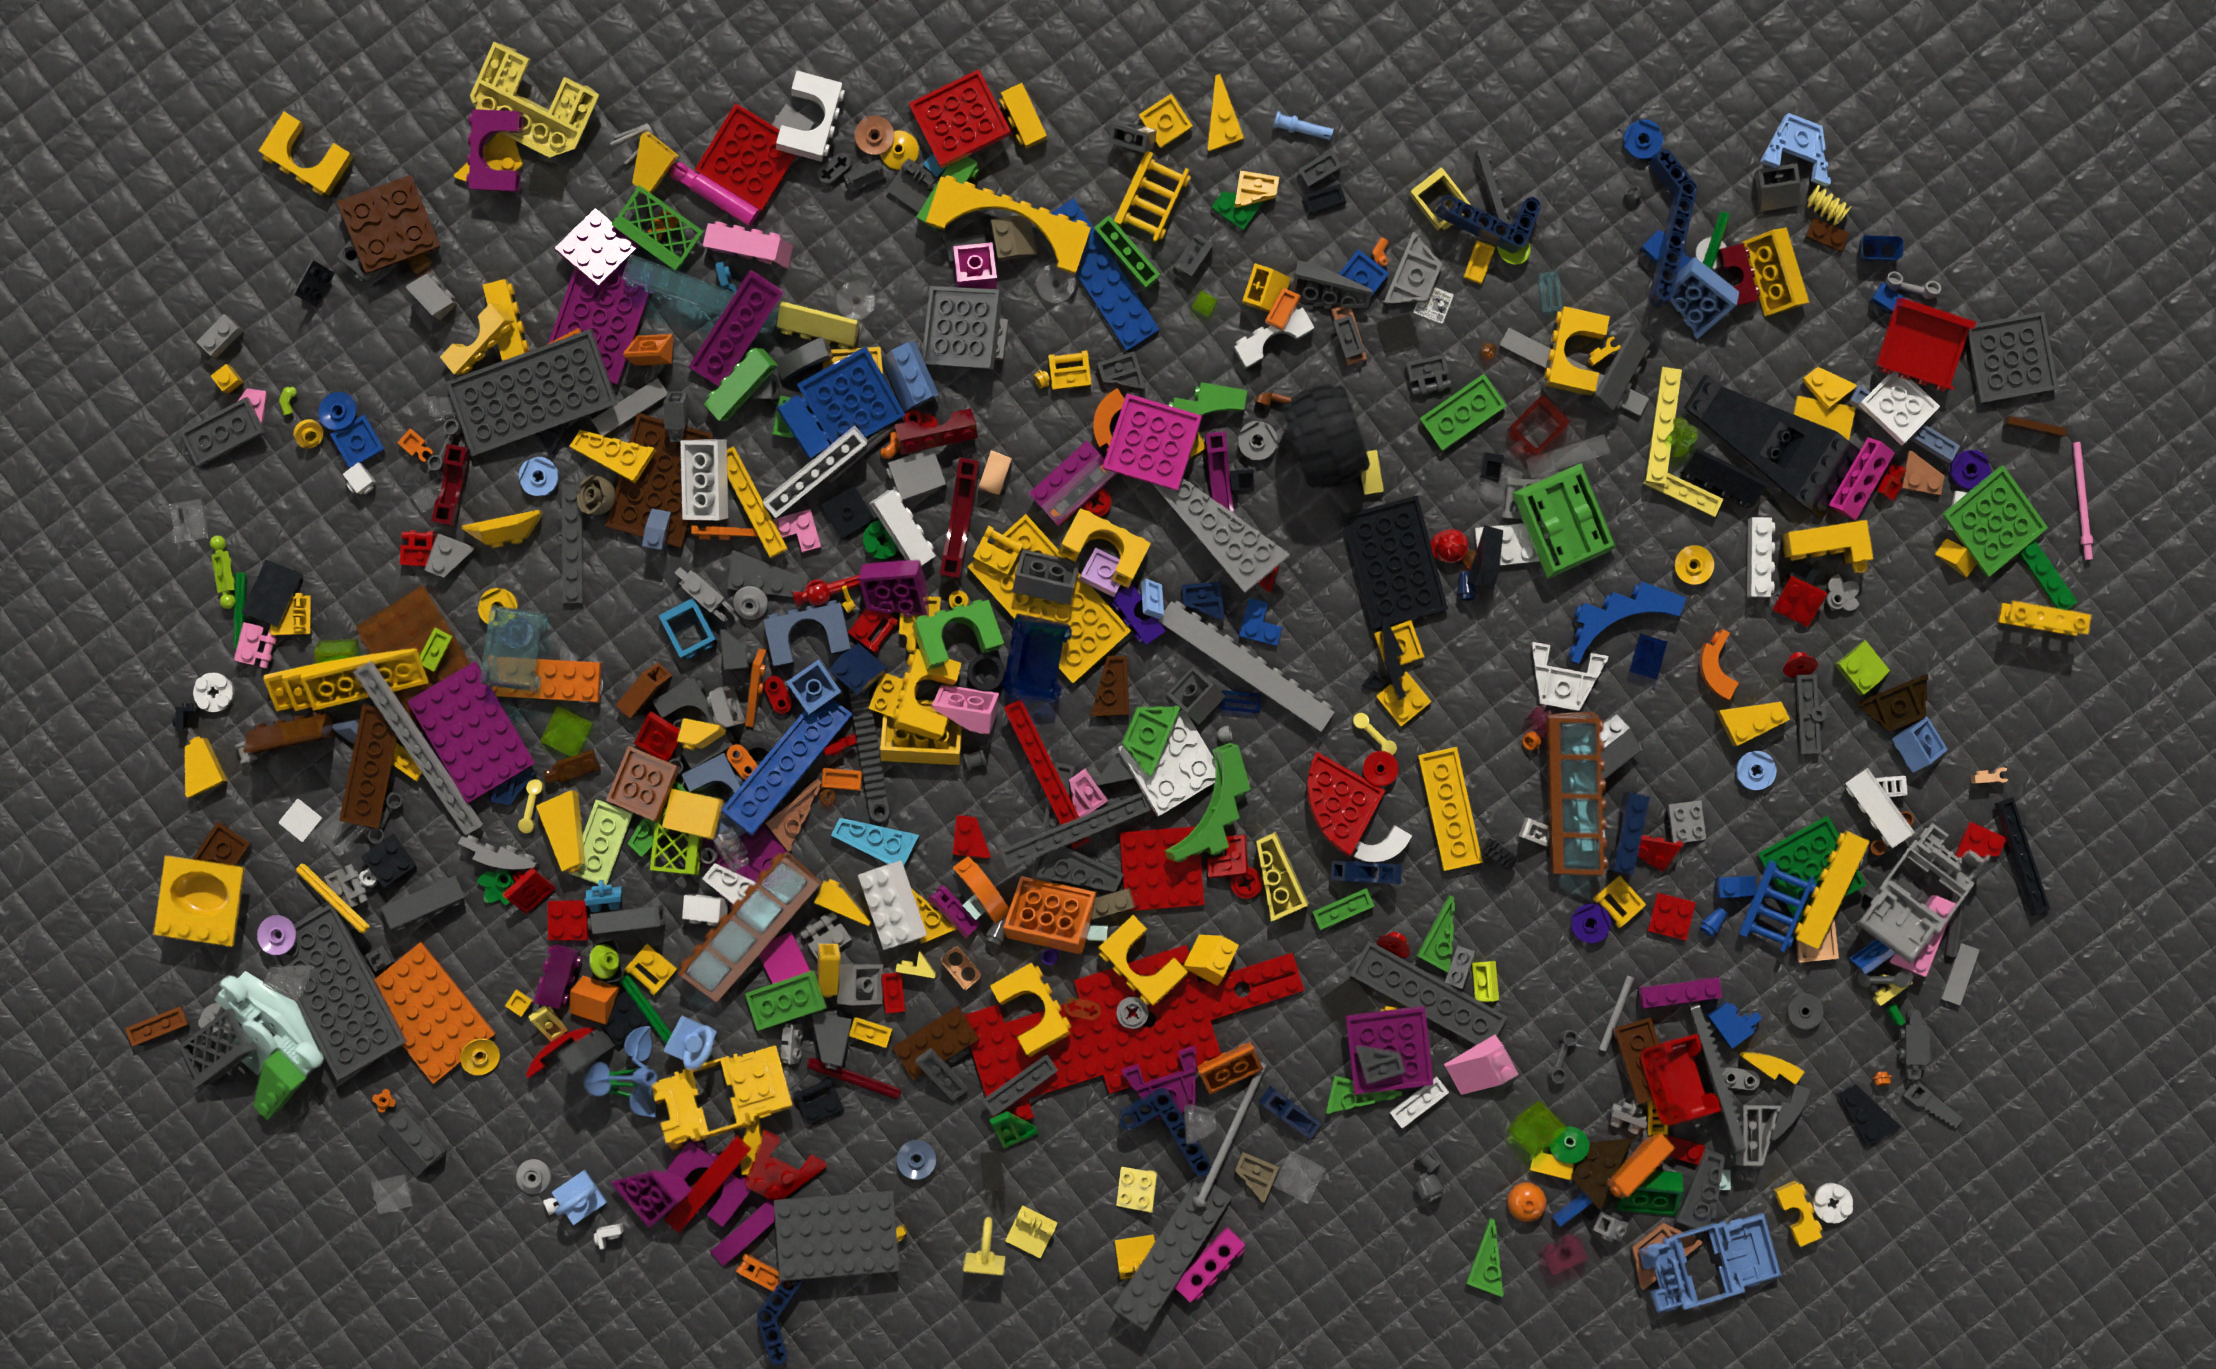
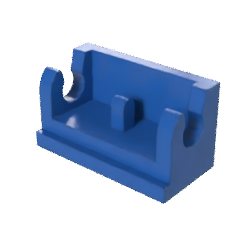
M1881 282L1869 301L1892 315L1897 298L1905 297Z

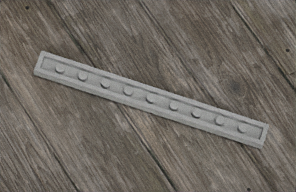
M370 661L356 669L354 674L463 833L467 835L483 825L469 803H466L456 784L373 662Z

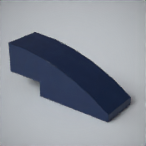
M1269 1086L1259 1100L1264 1107L1309 1139L1313 1137L1322 1124L1272 1086Z

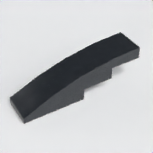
M1385 618L1381 620V641L1384 661L1391 685L1397 699L1400 700L1406 697L1398 679L1405 675L1397 659L1403 652Z

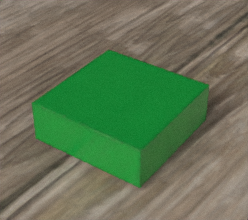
M1891 1004L1886 1007L1894 1024L1901 1026L1906 1023L1896 1005Z

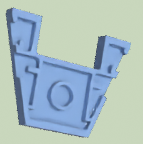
M1786 114L1760 163L1777 168L1780 166L1783 151L1813 163L1811 182L1824 187L1831 184L1830 177L1827 176L1826 167H1828V162L1825 161L1824 156L1826 147L1822 126L1793 114Z

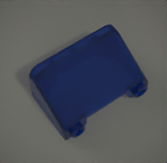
M1016 614L1003 681L1004 690L1010 697L1057 702V697L1061 695V686L1058 685L1056 679L1062 646L1072 636V629L1068 624L1024 614Z

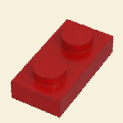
M902 973L881 974L885 1013L905 1012Z
M1669 1135L1665 1136L1674 1147L1668 1154L1669 1157L1699 1164L1704 1152V1145Z

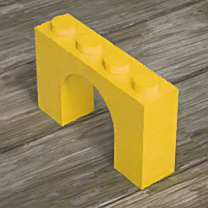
M283 112L258 151L263 154L262 158L270 164H273V162L280 165L278 169L288 175L290 172L295 174V179L303 185L306 183L313 186L311 190L321 196L323 193L329 196L354 156L333 143L318 165L311 168L296 166L292 159L291 149L305 125L288 113Z
M1565 306L1560 312L1557 311L1555 323H1558L1557 329L1553 331L1551 342H1554V345L1548 354L1550 365L1549 368H1546L1544 379L1547 380L1546 386L1589 396L1596 392L1599 373L1580 369L1570 364L1564 353V345L1568 338L1575 335L1602 340L1607 334L1610 316Z
M1080 508L1060 546L1058 554L1076 562L1083 546L1088 541L1093 539L1107 540L1117 548L1120 555V561L1111 580L1129 588L1151 543L1142 537L1128 532L1124 528L1111 524L1108 520L1093 515L1090 511Z
M916 649L913 654H910L907 660L909 669L908 672L904 673L902 679L904 688L900 690L897 701L900 702L899 707L895 708L892 717L895 720L893 727L939 740L943 736L948 717L923 709L916 701L914 694L915 685L922 680H933L953 686L957 682L962 663L949 659L946 665L927 670L920 649Z
M1132 915L1099 946L1101 951L1099 955L1105 962L1110 960L1114 965L1112 969L1120 977L1124 975L1127 978L1126 984L1133 991L1137 989L1142 994L1140 999L1147 1006L1151 1004L1154 1007L1188 975V972L1175 958L1153 976H1139L1129 968L1127 953L1131 946L1147 932L1144 925Z
M1032 963L990 985L1001 1005L1023 994H1035L1042 998L1045 1005L1043 1020L1038 1026L1018 1037L1029 1057L1071 1034L1069 1028H1071L1069 1021L1066 1017L1062 1018L1059 1013L1062 1010L1057 1000H1052L1050 994L1053 992L1049 984H1044L1041 979L1044 976L1039 966L1035 967Z

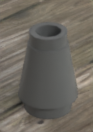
M1005 917L996 924H992L986 934V941L1001 946V943L1005 940L1003 929Z

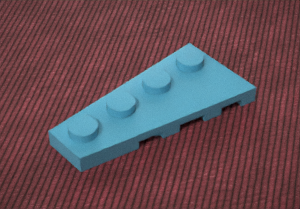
M839 818L831 836L887 864L902 860L903 866L919 837L917 834Z

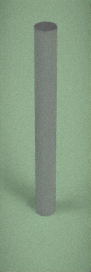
M1627 975L1600 1044L1599 1049L1605 1052L1613 1035L1612 1029L1618 1023L1635 979Z

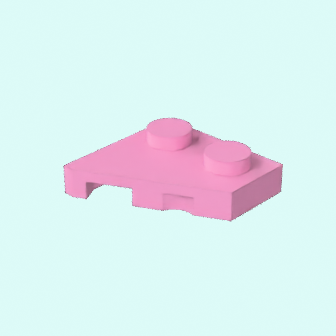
M1086 769L1069 779L1072 803L1079 817L1093 812L1108 801Z

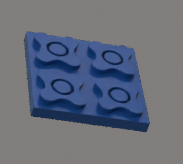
M867 346L797 384L821 427L829 436L831 444L854 425L866 437L905 416L904 410Z

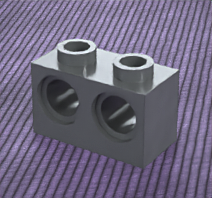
M350 239L337 255L341 259L339 263L348 271L352 268L357 272L354 276L363 283L366 280L372 283L383 269L366 275L358 254L355 260L349 261V254L354 251L356 252L352 239Z

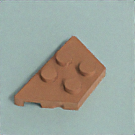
M1662 1222L1632 1246L1639 1285L1642 1290L1657 1280V1276L1653 1268L1643 1269L1639 1249L1647 1248L1648 1245L1654 1243H1662V1238H1670V1236L1682 1233V1231ZM1691 1235L1681 1237L1685 1256L1702 1244L1701 1240Z

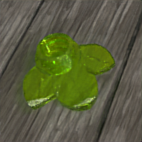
M1678 417L1673 419L1675 429L1666 437L1670 444L1676 446L1674 457L1684 456L1689 451L1691 444L1695 443L1698 438V429L1694 425H1689L1685 418Z

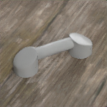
M1890 272L1886 278L1887 286L1891 290L1897 291L1899 289L1920 294L1926 299L1937 297L1941 291V286L1936 281L1927 282L1925 287L1902 282V275L1898 272Z

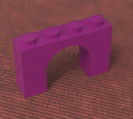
M472 109V114L469 116L471 134L468 136V144L471 147L470 154L467 156V163L470 169L466 177L469 189L520 193L521 173L492 169L485 161L484 146L486 141L496 133H523L524 113L519 111Z
M691 1139L665 1172L679 1175L685 1180L692 1170L699 1167L709 1168L719 1155L713 1151L711 1153L704 1148L705 1144L700 1140L693 1142ZM736 1169L723 1181L722 1195L707 1214L722 1227L751 1191L745 1185L747 1177L744 1175L740 1177L735 1173Z

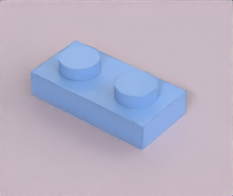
M1145 578L1141 582L1143 613L1161 619L1164 616L1162 584Z

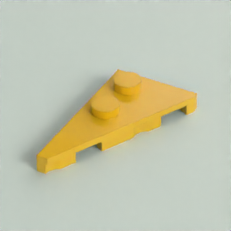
M1220 74L1215 76L1208 152L1244 139Z
M911 888L927 933L926 936L919 938L921 944L956 930L939 911L935 910L929 902Z

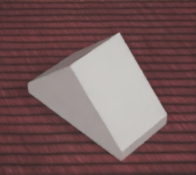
M1525 818L1519 837L1548 847L1550 842L1549 826L1530 818Z

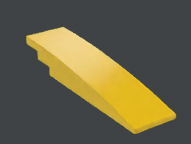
M417 648L344 658L264 675V682L276 712L290 708L298 711L310 707L314 711L370 697L354 674L356 669L370 661L373 662L392 692L429 683Z

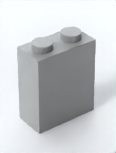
M934 448L926 449L888 463L890 468L886 469L890 480L894 479L896 484L893 489L901 495L903 501L947 486Z

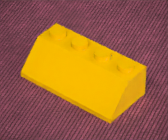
M1787 227L1774 229L1742 241L1750 252L1748 261L1750 266L1754 268L1755 277L1753 280L1760 291L1759 299L1764 316L1809 303Z

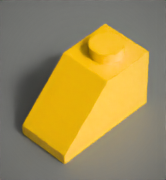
M683 718L677 741L687 750L703 749L723 736L726 730L720 725Z

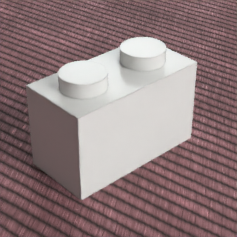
M697 894L684 895L682 919H689V923L701 924V921H706L707 925L719 926L718 921L725 913L727 914L728 899Z

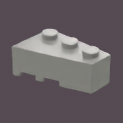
M1735 1105L1738 1108L1735 1114H1740L1737 1121L1742 1122L1740 1130L1746 1147L1745 1153L1736 1155V1165L1763 1166L1770 1144L1771 1133L1775 1128L1778 1112H1780L1781 1106Z

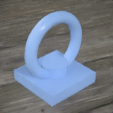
M681 1015L664 1051L682 1059L686 1069L690 1071L697 1070L709 1057L717 1031Z
M583 1170L551 1192L560 1205L555 1210V1214L560 1216L565 1213L573 1225L607 1203L586 1170Z

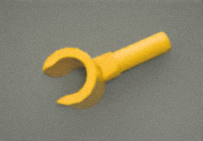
M843 586L842 590L846 601L842 605L847 613L856 608V605L849 595L847 586Z

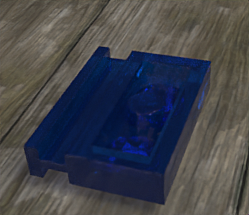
M1639 634L1629 672L1657 680L1668 641Z

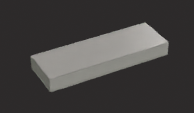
M1959 943L1957 956L1954 957L1940 999L1961 1005L1979 949Z

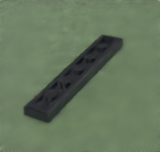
M2011 797L1994 803L2031 916L2051 910L2014 798Z

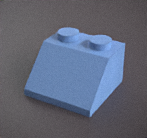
M819 659L787 681V684L808 714H811L841 693L835 680Z
M1928 716L1901 731L1892 739L1896 749L1900 751L1912 773L1930 765L1948 750Z

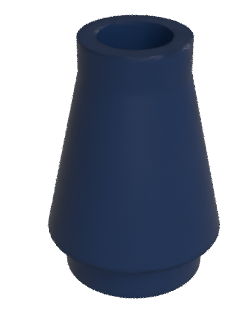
M1470 571L1459 573L1457 596H1460V601L1476 599L1475 585L1467 582Z

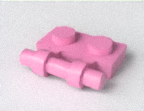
M243 622L233 660L254 665L255 658L261 659L259 667L267 669L269 661L272 660L271 652L273 644H276V635H270V629L267 636L262 635L264 627ZM260 641L266 642L263 653L257 652Z

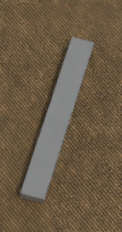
M1511 328L1507 329L1499 345L1500 347L1544 369L1549 368L1548 354L1550 348ZM1566 357L1569 363L1573 366L1580 369L1596 372ZM1600 373L1598 376L1596 391L1604 378V375ZM1629 389L1627 394L1623 393L1620 397V400L1623 401L1620 407L1637 416H1641L1649 398Z

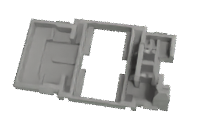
M1931 823L1928 828L1924 829L1919 836V841L1914 840L1911 843V846L1905 851L1878 888L1877 892L1879 895L1875 896L1870 903L1871 906L1857 924L1909 963L1914 961L1924 945L1927 946L1933 937L1932 934L1937 935L1975 884L1972 882V879L1977 877L1991 858L1987 855L1982 859L1971 850L1966 851L1961 858H1958L1952 851L1950 852L1942 845L1949 834L1934 823ZM1905 857L1925 872H1928L1929 869L1941 877L1939 879L1940 883L1960 897L1945 919L1923 903H1918L1910 897V893L1890 879Z

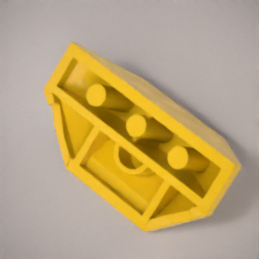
M534 510L462 525V529L485 545L499 548L503 547V543L511 542V544L522 543V539L529 537L543 513L541 510Z

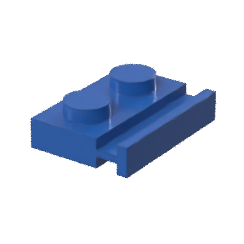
M1875 939L1849 958L1859 970L1867 974L1884 961L1889 960L1896 953L1878 939Z

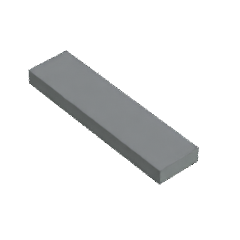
M659 378L592 419V422L599 433L606 436L636 417L637 413H642L666 398L668 392Z

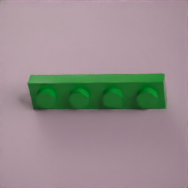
M2035 539L2018 553L2056 609L2067 610L2078 602Z

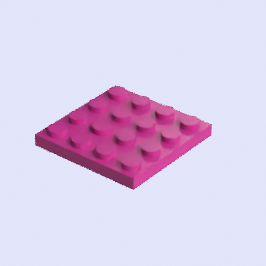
M1126 394L1103 469L1179 491L1202 415Z

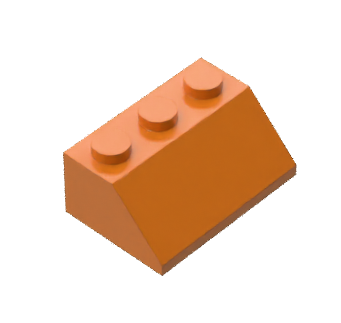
M1250 1041L1229 1052L1222 1053L1210 1061H1205L1197 1066V1069L1209 1094H1212L1263 1070V1067Z

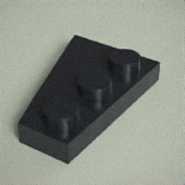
M1856 1084L1837 1093L1866 1146L1902 1127Z

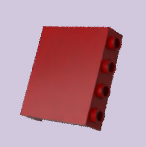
M1897 298L1875 366L1880 367V371L1887 374H1892V371L1899 373L1898 377L1910 380V377L1917 379L1916 383L1928 386V383L1933 384L1936 390L1946 392V389L1954 390L1951 383L1969 329L1975 328L1976 321L1905 298Z

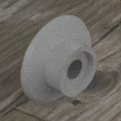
M746 586L736 592L733 598V606L736 613L742 618L755 620L766 613L768 599L759 588ZM750 602L753 606L749 607L747 603Z
M530 1159L518 1167L516 1182L523 1192L531 1195L540 1194L550 1185L551 1172L544 1162ZM530 1174L535 1175V1181H532L530 1179Z

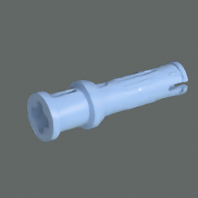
M1277 111L1273 124L1274 129L1277 127L1286 129L1289 133L1297 131L1328 141L1331 140L1334 130L1333 128L1298 120V117L1295 115L1292 117L1281 114L1280 111Z

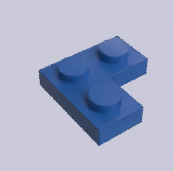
M1249 598L1239 636L1277 646L1282 626L1263 622L1268 603Z

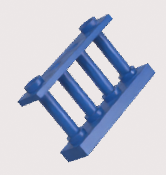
M1769 859L1739 934L1747 937L1748 933H1757L1781 943L1780 951L1784 952L1786 948L1789 949L1794 939L1791 937V934L1809 893L1813 894L1816 883H1814L1813 876H1810L1808 882L1779 871V868L1776 867L1777 862ZM1771 878H1778L1804 889L1801 899L1798 900L1771 889V886L1768 885ZM1763 896H1770L1797 907L1793 918L1763 907L1764 905L1761 904ZM1756 914H1762L1789 925L1786 935L1783 936L1756 925V922H1753Z

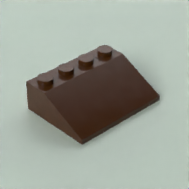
M324 711L312 713L313 717L305 718V715L293 717V721L290 722L282 719L273 721L274 725L266 726V723L254 725L255 729L248 731L243 752L259 754L334 738L335 733L332 728L331 714H324Z

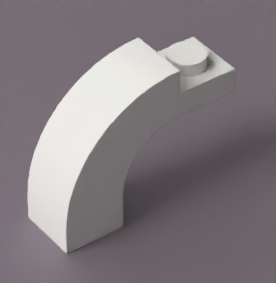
M1393 826L1385 840L1379 844L1366 845L1358 841L1355 847L1357 850L1353 856L1368 862L1388 860L1399 854L1406 847L1412 835L1397 826Z

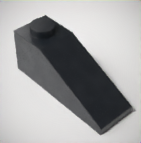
M1484 525L1467 582L1494 590L1500 570L1503 530Z

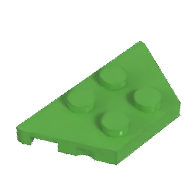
M1179 706L1137 707L1121 745L1149 777L1153 774L1180 709Z

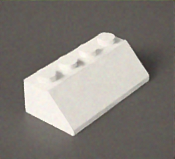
M681 440L682 520L727 519V440Z

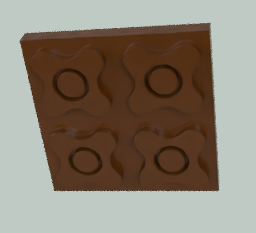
M412 175L336 201L366 275L441 248Z

